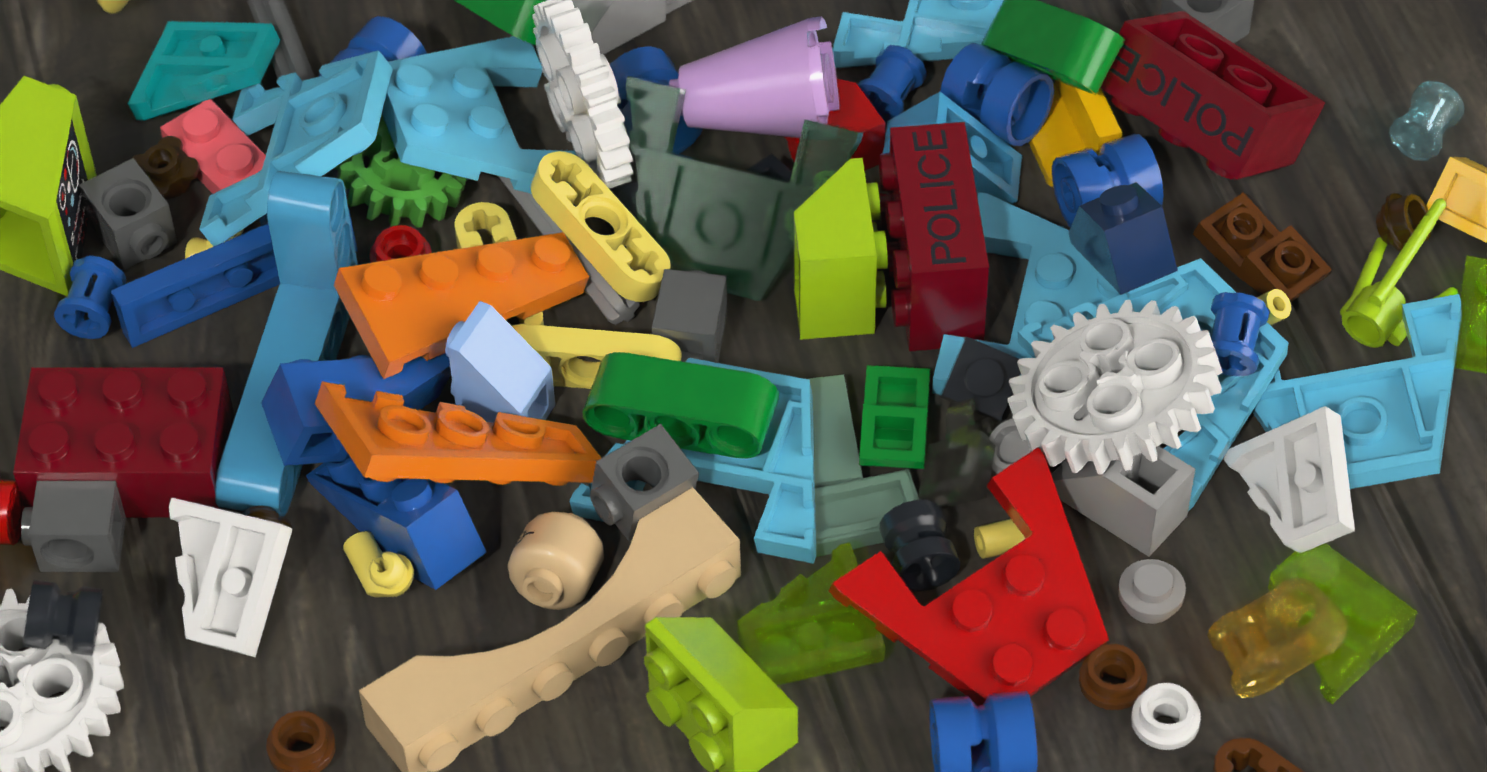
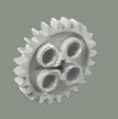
M547 0L538 3L533 7L535 14H532V18L536 26L533 28L536 36L537 52L543 67L542 71L549 83L544 84V88L559 129L562 133L566 132V138L568 142H572L576 155L586 162L609 189L631 182L630 175H633V170L630 162L633 161V158L629 151L630 140L623 123L625 121L624 116L617 104L621 103L609 62L603 54H600L598 44L593 43L588 23L583 24L580 10L578 7L574 8L572 0Z
M1125 300L1118 313L1110 314L1108 308L1103 303L1098 306L1096 318L1087 320L1081 313H1074L1073 321L1075 326L1069 330L1058 325L1051 326L1054 340L1051 343L1033 341L1031 346L1036 358L1019 359L1017 364L1021 376L1013 377L1009 380L1014 394L1008 398L1013 414L1012 417L1021 440H1027L1030 450L1033 451L1039 447L1043 453L1045 452L1048 463L1052 467L1067 458L1072 473H1077L1088 461H1093L1097 474H1103L1111 460L1119 459L1123 469L1128 471L1131 470L1135 455L1142 453L1151 462L1157 461L1156 446L1162 443L1175 449L1180 448L1181 443L1177 433L1180 430L1198 432L1201 427L1196 414L1214 412L1215 408L1211 396L1221 393L1222 388L1217 375L1222 373V369L1208 330H1200L1195 316L1183 320L1177 306L1169 308L1160 315L1157 303L1153 300L1146 304L1140 312H1135L1131 300Z
M7 589L2 605H0V727L7 726L4 730L0 731V772H45L44 768L52 764L61 772H71L67 755L74 751L82 756L91 757L94 753L88 735L109 736L111 731L106 715L120 713L121 706L116 691L124 688V682L118 667L121 664L115 644L110 643L105 625L99 623L93 656L71 653L67 646L59 645V640L56 639L46 649L29 648L24 651H17L24 647V632L29 598L26 603H18L13 589ZM67 691L56 698H49L52 694Z

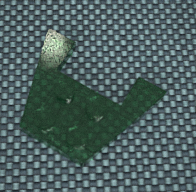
M627 76L625 85L627 100H630L633 131H630L631 153L635 155L638 192H635L638 222L666 252L670 260V270H698L708 274L723 275L727 279V293L757 301L765 300L794 253V211L852 158L862 141L863 132L811 119H804L791 180L786 181L674 153L673 146L686 89L635 76Z

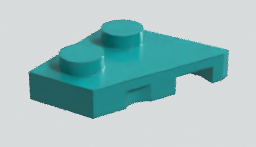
M168 21L128 102V106L136 120H147L261 83L280 42L273 24Z

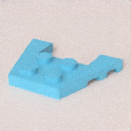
M909 0L904 21L843 12L832 48L835 67L876 65V57L889 45H897L909 49L921 61L954 59L964 47L972 43L981 44L1003 0Z
M512 36L388 62L393 69L382 115L401 163L478 181L480 172L510 178L514 190L532 194L531 182L541 159L545 155L556 151L576 155L575 151L520 149L494 86L537 87L542 74V66L533 45Z
M379 50L322 65L319 70L322 76L302 81L295 72L280 76L276 82L280 87L265 90L260 83L241 89L232 120L242 132L249 136L274 123L275 125L262 170L209 196L199 230L213 246L225 242L267 213L269 189L274 174L277 171L323 176L349 157L363 152L375 141L393 69Z
M978 193L977 198L986 252L1028 259L1029 261L1010 343L1005 345L982 340L977 341L1018 359L1033 358L1018 343V331L1025 325L1038 320L1043 325L1067 316L1068 309L1088 301L1095 305L1120 295L1071 244L1068 234L1070 230L990 194ZM943 335L933 376V394H941L965 337Z
M1200 258L1177 267L1178 271L1122 295L1095 305L1091 301L1068 309L1067 316L1043 325L1040 324L1039 320L1025 325L1018 331V343L1033 358H1036L1031 343L1033 341L1051 343L1054 340L1051 326L1058 325L1069 330L1075 326L1073 321L1074 313H1081L1087 320L1096 318L1098 306L1103 303L1108 308L1110 314L1118 313L1125 300H1131L1135 312H1140L1151 300L1156 301L1160 315L1169 308L1177 306L1183 320L1195 316L1200 330H1208L1211 337L1215 315L1211 311L1212 300L1220 293L1236 292ZM1268 322L1259 328L1254 351L1258 355L1259 363L1255 373L1248 376L1217 375L1222 390L1221 393L1211 396L1215 408L1214 412L1196 414L1201 429L1198 432L1185 431L1178 436L1181 443L1180 448L1175 449L1169 446L1164 448V450L1195 468L1188 511L1194 507L1287 356L1289 343Z
M1459 294L1402 304L1403 322L1412 358L1289 380H1282L1280 370L1278 369L1252 413L1265 432L1324 406L1341 415L1350 489L1439 474L1462 317Z
M688 358L686 361L688 363L758 374L776 386L779 392V400L762 450L756 457L748 459L734 458L685 449L681 450L699 472L697 481L770 495L754 536L758 553L814 564L816 558L813 394L810 380ZM626 440L624 444L615 443V445L609 450V452L606 455L617 450L618 448L627 444L631 440ZM633 480L626 484L634 490L643 491L646 482ZM581 483L573 492L569 501L573 514L582 518L604 522L596 512L590 498L592 483L588 486Z

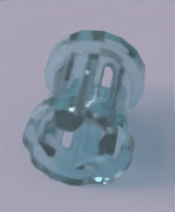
M1436 81L1421 83L1412 93V106L1408 112L1402 117L1397 118L1390 127L1389 135L1393 145L1399 148L1402 154L1414 160L1427 161L1431 157L1437 156L1442 149L1443 134L1448 127L1455 126L1464 114L1465 107L1458 93L1448 85Z

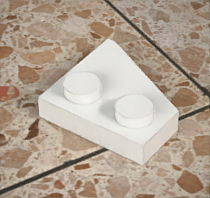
M1324 406L1234 446L1224 456L1227 465L1240 473L1250 487L1247 493L1260 510L1269 514L1271 527L1284 545L1301 554L1355 531L1341 415Z
M171 498L169 504L170 519L177 521L179 524L182 556L175 557L178 582L185 593L182 613L186 639L256 657L293 529L280 523Z

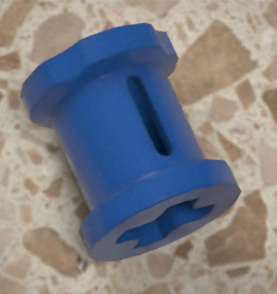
M889 45L876 57V69L870 78L861 80L858 86L887 124V121L903 112V101L908 93L922 85L926 79V68L923 62L909 49L897 45Z
M86 256L82 259H76L70 271V277L73 282L67 298L59 301L54 313L55 321L62 329L77 337L86 339L101 338L107 334L111 324L110 314L108 313L113 301L111 290L125 285L127 281L126 276L113 262L102 257ZM92 275H97L95 283L93 282ZM85 313H88V320H84Z
M1239 292L1220 293L1214 297L1211 305V311L1215 315L1211 340L1222 369L1221 374L1248 376L1257 370L1259 358L1254 352L1259 328L1267 323L1270 310L1266 307L1265 302L1255 296Z

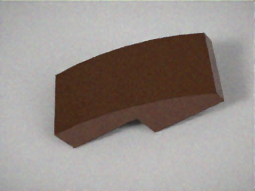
M1244 192L1200 221L1193 233L1224 266L1261 294L1273 289L1282 290L1289 298L1290 303L1329 276L1332 271L1292 225L1279 232Z

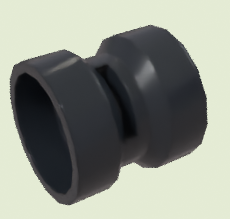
M913 500L892 508L883 516L880 521L879 530L884 545L890 552L895 554L892 559V566L910 591L922 592L935 589L955 577L960 570V560L954 544L951 540L944 537L947 532V522L938 503L931 500Z
M34 580L25 623L24 647L46 649L56 639L59 640V645L67 646L71 653L93 656L100 620L103 589L82 586L75 592L67 591L66 595H61V589L55 582Z

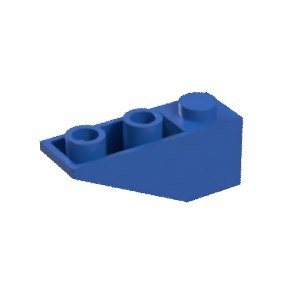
M444 353L426 361L420 356L404 363L402 372L384 380L372 357L367 355L327 361L299 359L290 363L280 364L261 404L283 465L344 461L350 457L315 405L321 382L345 385V397L370 402L373 401L376 391L402 395L404 399L403 406L421 410L439 397L451 376L449 357Z
M351 457L344 461L325 462L306 475L309 483L360 532L367 531L372 533L382 553L391 551L406 556L413 565L414 578L435 590L486 553L485 547L458 490L444 483L434 482L429 479L396 478L391 482H381L371 478H364Z

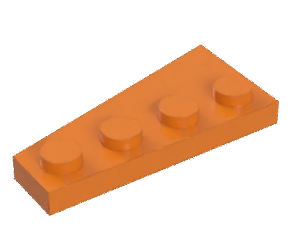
M561 232L342 267L338 269L334 287L384 380L402 372L406 362L420 356L428 361L444 354L451 330L459 321L465 322L479 301L491 305L505 320L513 316L523 320L583 294L589 275L567 237Z
M321 382L315 401L316 407L364 478H371L376 481L391 482L396 478L429 479L438 483H451L454 480H487L501 485L509 484L512 481H533L563 486L568 484V482L592 483L596 461L601 459V456L577 425L502 412L497 413L494 423L487 422L476 413L466 410L465 406L439 402L436 413L403 406L404 399L402 395L380 391L375 392L372 402L345 397V385Z

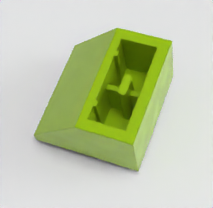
M863 158L849 159L794 211V295L800 340L875 334V308H886L883 270L877 271V269H887L888 266L885 231H878L876 222H872V220H880L879 189L877 182L866 183Z
M655 617L645 624L647 655L644 657V663L648 670L649 692L646 694L649 706L664 725L671 727L675 724L689 739V745L694 756L707 771L758 772L798 743V707L711 617Z

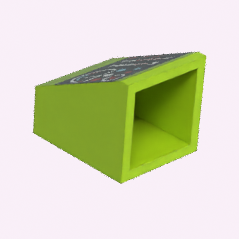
M27 76L22 77L0 105V270L68 296L73 283L70 271L74 261L82 259L88 226V217L79 184L96 177V171L76 95L60 85H48Z

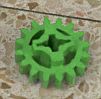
M382 114L375 141L363 152L349 157L334 168L339 170L337 178L343 180L345 189H350L347 203L351 207L362 203L368 205L366 218L371 221L377 218L380 213L389 215L391 227L399 225L401 217H409L416 228L422 227L426 213L441 221L444 219L447 206L455 208L458 206L467 178L439 172L440 178L437 180L434 177V170L401 163ZM365 155L369 158L368 168H365L363 163Z

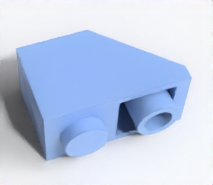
M479 301L465 322L459 321L456 323L446 342L445 353L449 357L452 376L451 394L455 398V405L465 406L466 410L476 413L487 422L493 423L498 412L546 420L555 407L552 367L491 305Z

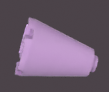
M822 16L808 18L680 66L679 79L669 81L670 103L674 116L683 115L686 125L694 128L824 141L838 139L840 125L828 126L829 111L840 110L831 41L819 43L816 30L827 28L824 18Z

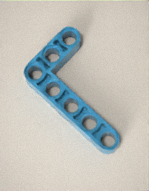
M277 171L274 174L269 189L267 218L280 285L220 460L215 484L216 504L220 508L244 511L253 506H267L277 511L279 516L284 517L290 507L303 464L283 465L261 402L280 364L290 363L299 359H309L312 361L337 359L350 315L334 287V282L339 268L355 266L358 263L343 180Z

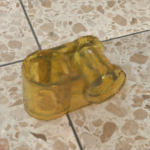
M1292 578L1281 582L1276 588L1243 608L1222 616L1210 627L1207 637L1213 649L1223 652L1233 672L1230 684L1235 694L1242 698H1251L1275 689L1289 676L1323 656L1334 652L1346 636L1347 621L1343 611L1313 582L1304 578ZM1316 608L1311 621L1305 626L1297 628L1301 617L1307 611Z

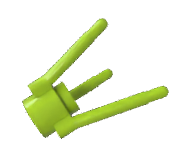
M1439 198L1434 201L1383 279L1371 286L1387 247V244L1381 237L1376 239L1351 297L1340 310L1342 324L1346 332L1359 343L1368 347L1378 348L1383 346L1388 340L1392 345L1399 346L1406 338L1407 333L1402 313V304H1406V300L1395 285L1446 207L1444 199ZM1450 287L1434 298L1456 295L1458 291L1456 288Z

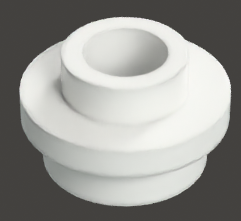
M1172 683L1156 684L1143 692L1136 699L1131 716L1132 727L1136 735L1147 745L1162 750H1174L1189 744L1198 733L1201 719L1199 707L1191 694L1183 687ZM1168 716L1175 720L1176 723L1164 724L1158 722L1155 718Z

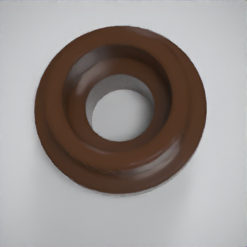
M1119 644L1103 645L1088 655L1080 667V689L1088 701L1100 708L1107 710L1129 708L1134 705L1136 699L1146 690V668L1137 654L1126 646ZM1115 677L1123 683L1109 684L1104 682L1103 679Z
M293 711L285 714L275 723L268 735L266 749L270 763L278 772H321L332 761L336 750V742L333 730L325 720L312 712ZM306 743L312 745L311 748L305 751H291L299 744Z

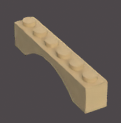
M692 487L639 520L631 545L613 576L589 602L561 623L525 641L488 652L457 656L416 655L359 690L366 727L402 772H436L442 770L456 759L460 751L484 736H494L503 732L514 722L518 715L540 701H550L559 697L577 678L597 666H607L615 662L630 645L646 636L645 624L655 617H680L683 612L705 598H716L725 593L734 584L736 579L741 577L740 539Z

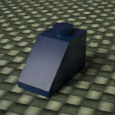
M1137 182L1130 185L1111 187L1105 190L1099 198L1079 206L1068 233L1071 244L1120 295L1178 271L1163 207Z

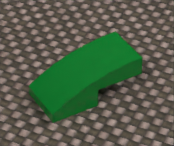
M867 365L859 465L924 469L930 369Z

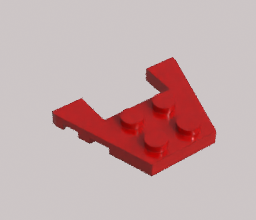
M1039 447L993 476L987 484V488L1026 539L926 606H922L882 551L834 581L828 590L833 598L846 608L851 605L876 623L875 629L894 643L899 640L929 662V669L960 692L969 696L978 705H984L989 694L1027 691L1029 696L1032 697L1109 641L1045 455Z

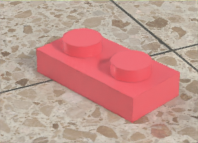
M211 99L200 103L160 127L162 138L166 136L179 138L183 145L182 151L184 154L197 160L200 169L196 177L212 194L262 170L266 155Z

